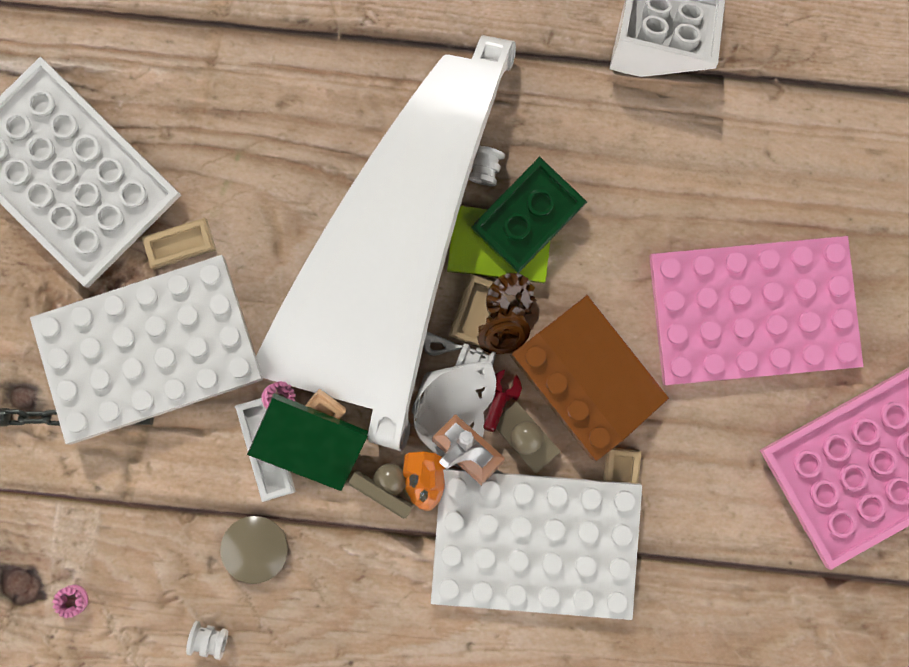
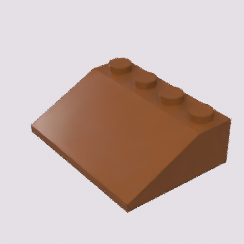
M588 295L510 355L590 459L596 462L628 437L669 399Z

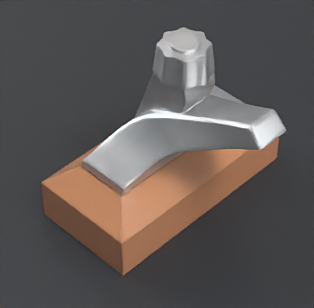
M456 414L432 437V442L446 453L439 463L446 469L458 464L481 486L504 463L505 458Z

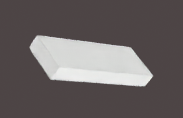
M262 398L235 406L247 451L266 412V408L261 401ZM249 456L262 502L296 492L290 471Z

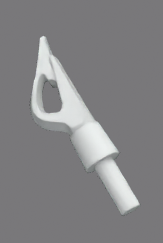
M427 332L423 347L427 354L436 356L462 349L463 345L454 344L450 340ZM440 343L445 348L442 350H432L430 344Z

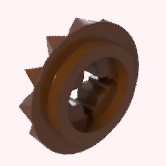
M507 273L500 276L492 283L486 296V307L489 315L494 319L498 317L499 312L503 316H506L511 311L516 316L523 315L525 317L527 314H532V304L537 301L533 292L535 287L527 277L518 273ZM504 294L515 296L519 303L518 306L510 304Z
M511 311L506 316H503L499 312L498 317L494 319L486 318V324L478 327L479 335L477 340L479 346L488 353H509L520 348L527 341L530 335V326L523 315L516 316Z

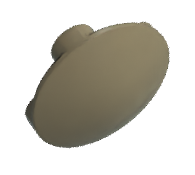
M248 516L236 521L225 532L221 542V558L226 570L234 578L245 583L257 584L270 580L279 573L285 564L288 552L286 533L276 523L261 516Z

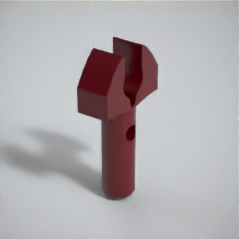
M505 370L495 374V395L483 425L486 431L495 432L506 402L511 399L515 401L519 399L522 385L517 374L513 379L511 388L507 389L505 393L502 392L500 384Z

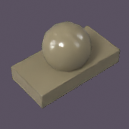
M517 401L502 413L496 429L535 473L540 471L561 452Z
M385 464L380 466L375 472L373 479L357 470L348 482L350 486L403 519L407 518L414 506L399 496L405 488L406 479L403 476V469L398 465Z

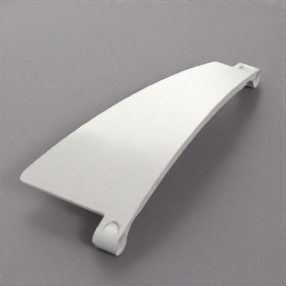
M482 35L472 59L444 55L386 132L336 209L294 281L256 355L262 378L275 382H286L293 387L314 393L321 389L332 398L373 409L368 432V441L370 443L402 451L407 444L411 427L408 420L409 404L415 386L443 265L468 178L496 97L499 82L503 73L511 70L516 53L515 41Z

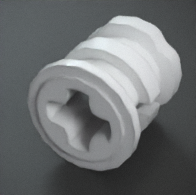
M479 146L472 166L473 171L470 172L468 179L477 184L496 186L495 174L499 173L501 167L498 162L505 158V154L491 147Z
M464 343L456 366L473 362H489L493 367L496 352L487 355L483 353V349L477 348L474 350L470 348V345ZM482 367L477 372L482 374V379L485 380L487 375L483 373L484 367Z
M195 621L188 637L186 654L191 656L196 651L202 657H208L210 654L214 655L215 659L221 660L228 639V629L222 628L221 631H217L215 626L210 625L203 628L200 621Z

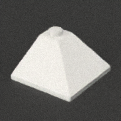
M625 0L609 69L639 77L715 69L719 59L725 0Z

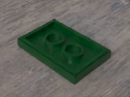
M539 156L471 226V230L519 274L586 205L587 201Z
M274 393L247 455L342 491L368 437V431Z

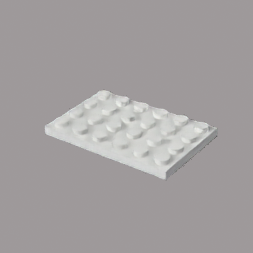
M39 57L0 95V204L84 287L89 288L181 194L42 57Z
M223 255L30 317L65 444L68 445L263 380Z
M446 468L443 470L445 489L438 503L431 604L625 620L633 619L642 485L640 483L493 473L481 486L465 470Z

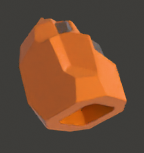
M424 451L410 452L405 455L403 476L406 479L405 490L411 502L421 510L430 511L440 502L444 492L445 480L443 470L445 467L439 463L442 456Z

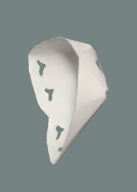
M473 362L427 372L424 375L412 408V413L414 414V425L419 438L432 452L442 457L446 454L432 442V437L455 414L468 426L474 422L472 429L483 437L485 430L483 428V411L492 402L496 389L495 371L489 362ZM482 367H484L483 373L487 375L485 380L482 379L483 375L477 372ZM485 387V390L482 391V398H479L476 389Z

